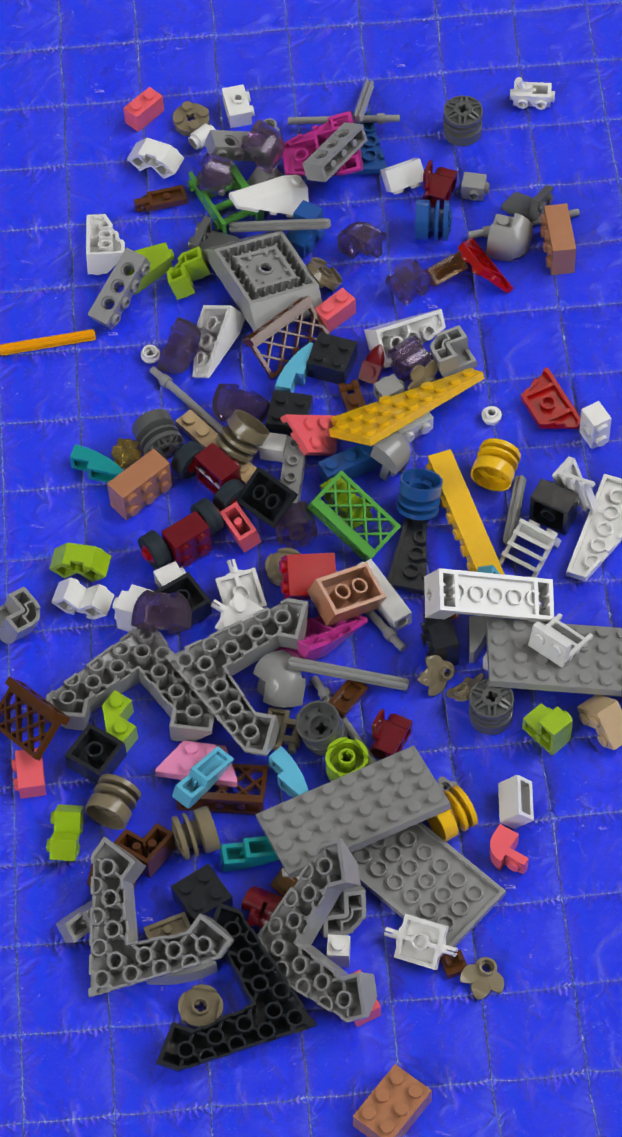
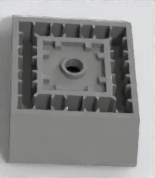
M268 231L206 248L202 251L253 331L264 325L300 297L310 296L313 300L312 305L314 308L322 303L318 283L283 231ZM309 310L303 314V320L312 317Z

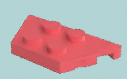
M286 414L280 417L282 423L287 422L293 432L290 435L297 442L303 455L331 456L336 453L337 438L330 437L329 429L334 427L331 418L335 415Z

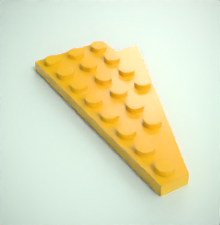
M467 368L433 382H424L419 387L393 396H382L379 398V401L331 418L334 427L329 429L330 437L372 446L483 380V371Z

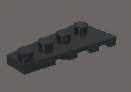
M405 518L387 580L394 589L425 595L424 577L427 575L426 520Z

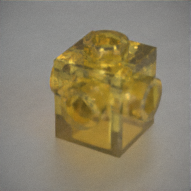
M118 438L117 445H114L112 448L111 456L114 457L116 464L126 470L141 458L142 450H139L138 441Z

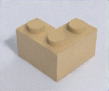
M594 695L577 706L580 713V721L584 725L596 729L598 733L597 739L603 747L615 750L622 746V709L617 700L602 695Z

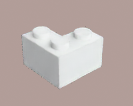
M133 584L129 591H121L119 597H116L113 602V609L115 610L114 619L117 622L118 629L129 632L143 624V621L151 615L155 606L154 591Z

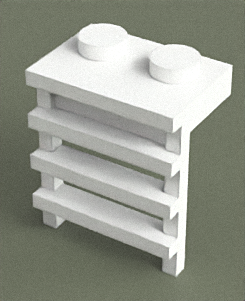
M568 456L552 474L554 482L560 487L571 489L576 494H579L578 506H581L583 511L590 509L592 514L597 512L604 514L606 509L598 506L591 488L596 485L595 482L584 479L575 458Z
M520 518L517 528L514 529L511 539L507 542V547L501 554L500 564L503 565L505 559L508 558L533 571L532 577L537 578L553 546L558 548L561 540L557 537L558 533L549 528L546 531L539 528L540 524L531 519L527 522ZM517 536L545 549L543 556L541 557L514 543ZM514 547L540 562L535 568L510 555L511 548Z
M559 613L546 625L539 621L533 625L528 646L563 668L565 663L572 659L573 655L578 654L582 647L585 648L593 635L589 633L584 637L559 621L563 616Z

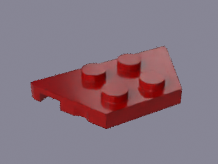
M474 238L461 243L458 247V250L462 253L461 257L464 261L471 264V269L477 276H482L508 294L514 289Z
M546 367L542 375L535 379L531 386L521 394V401L539 429H580L581 417L549 368Z

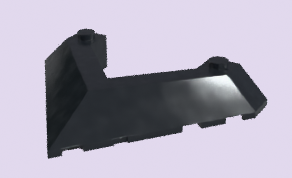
M221 903L218 904L213 920L227 930L234 939L222 959H225L248 1005L233 1014L229 1013L215 1019V1022L204 1027L200 1026L192 1029L172 1022L156 1065L177 1072L317 1026L295 991L289 987V982L271 955L267 953L261 944V940L253 928L249 926L242 912L239 909Z

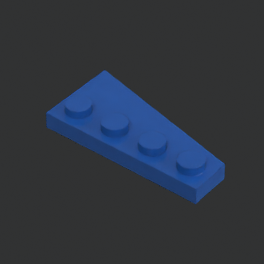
M366 111L365 115H371L370 111ZM355 123L363 124L368 141L360 148L364 168L362 171L351 174H381L380 170L388 166L380 147L374 123Z

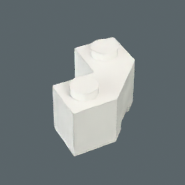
M146 138L135 144L127 159L139 171L152 167L165 179L177 172L184 157L172 145Z
M71 577L58 583L51 603L65 613L72 615L75 612L84 613L86 618L95 620L107 616L114 594L107 587L100 584L86 588L77 579Z

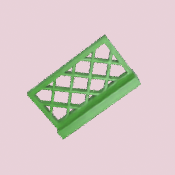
M342 470L307 506L318 519L364 562L372 559L401 527ZM340 477L347 483V490H336V481ZM351 493H358L362 497V504H351ZM324 494H333L334 504H326L320 498ZM337 494H347L348 504H337ZM338 508H348L349 518L342 519L338 516ZM352 508H362L363 518H352ZM366 508H374L377 511V518H367ZM353 522H363L364 533L354 531ZM367 522H377L378 532L367 533ZM381 522H389L394 528L391 532H382ZM368 536H378L379 545L375 549L368 544Z

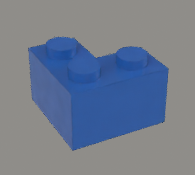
M303 200L293 212L294 220L324 218L323 208ZM290 230L286 237L298 255L305 259L308 253H312L318 240L324 237L325 230Z

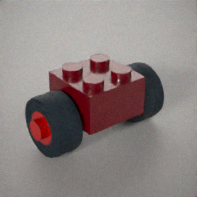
M196 441L187 442L175 453L172 459L171 466L181 477L189 479L197 475V479L215 495L213 504L218 508L219 512L237 502L235 501L245 487L241 482V467L235 459L229 458L227 453L221 447L218 448L214 443L204 448Z
M203 498L190 507L191 514L163 530L162 537L156 531L151 530L138 539L142 556L154 569H159L176 561L179 568L187 567L194 560L207 555L212 550L211 536L224 529V522L218 508L209 499Z

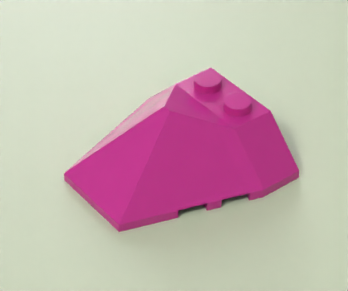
M351 111L333 115L327 118L328 121L324 124L313 126L312 130L304 135L301 133L281 144L285 174L306 176L302 163L344 122L354 123ZM359 149L332 176H342L362 171L364 167L361 150Z
M318 613L319 617L307 619L305 638L297 641L298 650L280 647L275 651L284 650L293 657L317 660L329 654L368 622L367 618L358 615L326 627Z

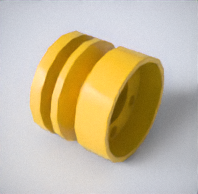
M498 438L484 440L479 447L477 459L474 461L471 469L473 481L487 490L501 492L508 490L511 487L515 471L521 459L520 451L513 444Z
M456 784L450 787L449 791H443L450 802L451 809L427 819L433 832L445 842L459 835L458 828L466 831L469 827L478 824V817L470 799Z

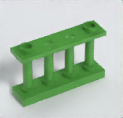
M223 160L221 170L199 179L195 177L192 171L189 172L188 187L191 192H195L207 210L217 231L220 230L221 233L227 234L226 225L249 215L254 216L256 221L264 220V210L259 212L241 210L222 218L219 211L233 206V202L231 199L214 205L210 200L232 189L239 190L249 187L233 161ZM221 177L229 178V183L205 192L202 185Z

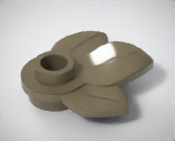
M432 359L425 367L422 365L413 367L410 373L413 382L410 383L407 389L419 387L424 382L436 381L435 375L438 371L436 361Z
M430 655L425 658L428 668L420 674L417 680L421 684L429 686L428 696H436L444 690L446 682L453 677L455 667L451 662L443 661L438 655Z
M481 673L474 679L465 677L461 684L447 690V697L461 702L468 700L471 689L477 682L484 680V674Z
M482 957L476 964L467 965L461 972L460 982L471 984V992L477 1000L485 998L491 990L496 993H502L504 979L497 972V964L492 958ZM482 966H487L489 968V972H485L482 969Z

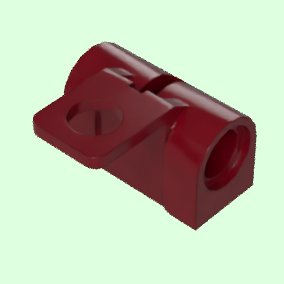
M429 160L423 173L425 193L422 199L430 200L431 208H435L436 201L440 200V209H444L445 200L450 199L456 187L457 171L438 167L433 173V161Z
M380 709L372 723V738L375 741L370 747V752L381 760L400 752L412 733V721L393 713L389 714L387 720H385L384 710Z
M257 886L251 887L245 894L241 909L249 913L247 920L249 926L258 925L262 929L270 920V916L283 897Z

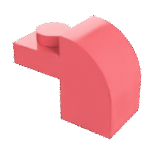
M502 824L497 827L490 840L491 862L498 870H501L505 864L511 871L520 872L524 875L528 869L529 858L515 851L519 841V834Z

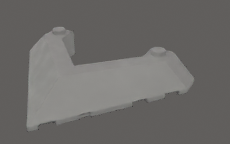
M287 598L280 601L281 604L270 609L265 608L243 622L240 620L209 635V637L203 640L200 639L185 646V649L175 654L170 653L165 656L168 662L245 753L267 756L275 746L280 724L276 715L255 712L232 676L280 647L298 650L297 641L303 640L306 634L308 601Z
M150 616L143 621L141 626L137 629L133 628L120 638L119 642L115 645L112 644L86 664V668L78 674L74 673L63 682L60 688L56 691L52 690L46 696L47 701L70 717L67 725L60 724L66 729L84 731L89 723L90 714L100 708L114 690L122 694L138 683L144 686L171 718L169 729L172 741L183 742L185 740L195 742L212 734L215 716L165 658L166 655L175 653L171 651L160 631L158 632Z
M107 837L101 840L91 854L93 877H91L90 891L92 895V908H90L89 946H91V955H89V975H91L90 988H88L89 998L221 959L233 943L234 939L227 930L212 918L201 913L187 932L138 941L133 884L146 866Z
M339 838L322 843L316 850L318 853L314 859L304 867L299 875L300 879L294 887H290L270 916L271 918L268 923L262 927L257 936L289 982L290 988L312 999L324 1009L335 1013L342 1020L350 1023L369 1018L377 999L374 974L357 972L349 975L312 945L342 890L361 885L358 863L343 839Z

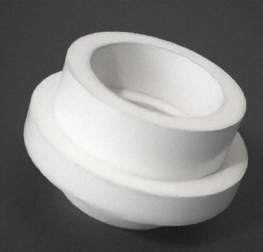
M146 345L141 351V359L145 363H155L160 359V350L155 345Z
M489 406L483 409L482 419L487 425H496L501 420L502 413L499 408Z

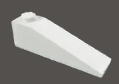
M283 175L230 192L228 195L236 209L252 212L264 210L269 211L270 215L275 216L277 213L286 214L287 218L292 219L294 218L293 212L303 200L309 202L308 187L301 176Z
M106 214L86 215L88 275L107 274L122 256L125 250V242L119 238V233L113 229V224Z
M203 305L197 322L199 338L196 339L195 343L198 346V350L194 356L192 375L194 378H209L239 336L245 317L233 306Z
M437 309L381 324L364 331L370 351L377 345H382L385 358L383 368H388L402 363L406 360L407 356L420 349L421 345L434 338L446 326L442 309Z

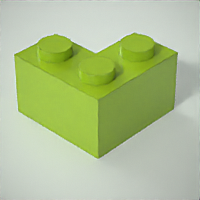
M540 703L523 718L522 729L553 756L571 741L573 720L567 711H562L558 706L552 710L550 707Z

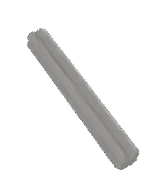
M372 80L364 81L352 115L354 123H361L374 89V82Z
M523 475L516 476L514 479L502 540L505 546L508 545L507 542L511 539L514 529L518 526L527 480Z

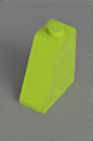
M166 242L135 250V252L146 257L151 264L149 272L143 276L140 287L134 292V295L162 277L172 267V260H175L172 249H168ZM130 270L127 276L132 275L134 270Z

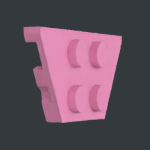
M183 740L156 768L155 775L156 777L183 780L189 775L190 769L217 746L228 754L227 748L222 745ZM232 764L214 785L237 788L238 781Z

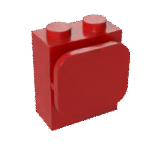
M335 553L293 554L282 557L281 561H279V571L282 573L283 578L281 593L284 594V599H311L307 590L315 579L336 572Z

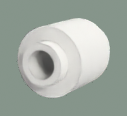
M203 124L190 134L188 138L190 145L195 150L204 148L209 131L215 130L212 125Z

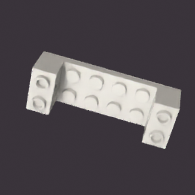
M441 568L424 577L425 618L445 620L454 614L520 619L529 622H550L554 618L553 579Z

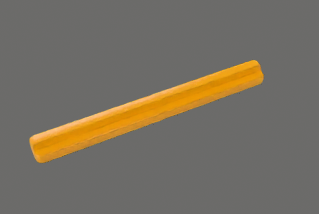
M94 329L0 344V354L4 356L94 341L96 339Z

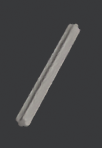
M329 218L230 222L229 231L257 232L329 229L331 227V220Z
M290 656L287 661V668L404 691L409 686L408 678Z

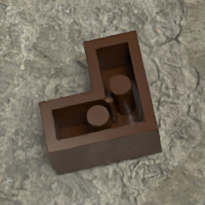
M157 823L144 838L125 829L114 841L115 844L132 854L146 866L141 874L148 878L153 876L176 849L173 832Z

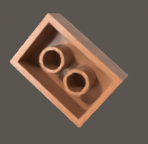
M566 203L544 206V214H541L542 226H540L541 238L544 237L543 251L548 255L546 256V267L550 268L551 275L574 273L576 244L568 205Z
M152 449L107 483L111 507L126 521L136 516L142 508L152 504L158 496L168 492L173 486L170 463L155 449Z
M367 562L315 579L307 590L326 627L376 610L386 599L385 593Z
M394 1064L353 1115V1126L367 1137H403L432 1101V1090Z

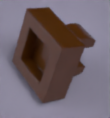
M461 949L455 952L457 953L456 957L445 954L440 958L447 979L461 975V972L467 966Z

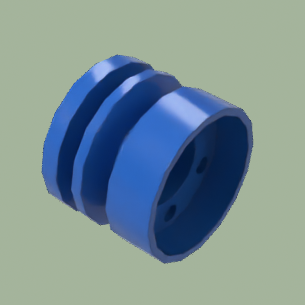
M417 199L415 240H428L430 232H434V238L438 240L439 232H443V241H448L452 224L450 200H445L444 209H440V200L436 201L435 208H431L430 200Z
M420 468L404 471L400 475L397 501L398 512L404 517L413 520H430L436 517L439 513L443 484L440 475L434 471Z

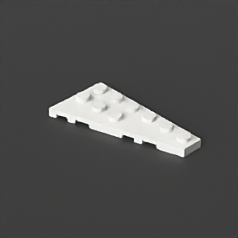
M607 474L603 475L595 496L598 506L605 508L606 511L604 514L600 512L592 514L591 510L589 511L566 571V576L585 582L622 541V479Z

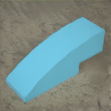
M308 343L289 360L278 377L275 390L294 393L296 384L304 386L307 378V360L314 343Z
M217 746L190 769L189 775L175 785L172 797L189 809L217 782L232 764L234 758Z
M280 746L269 756V766L278 774V786L291 798L308 792V787L296 762Z

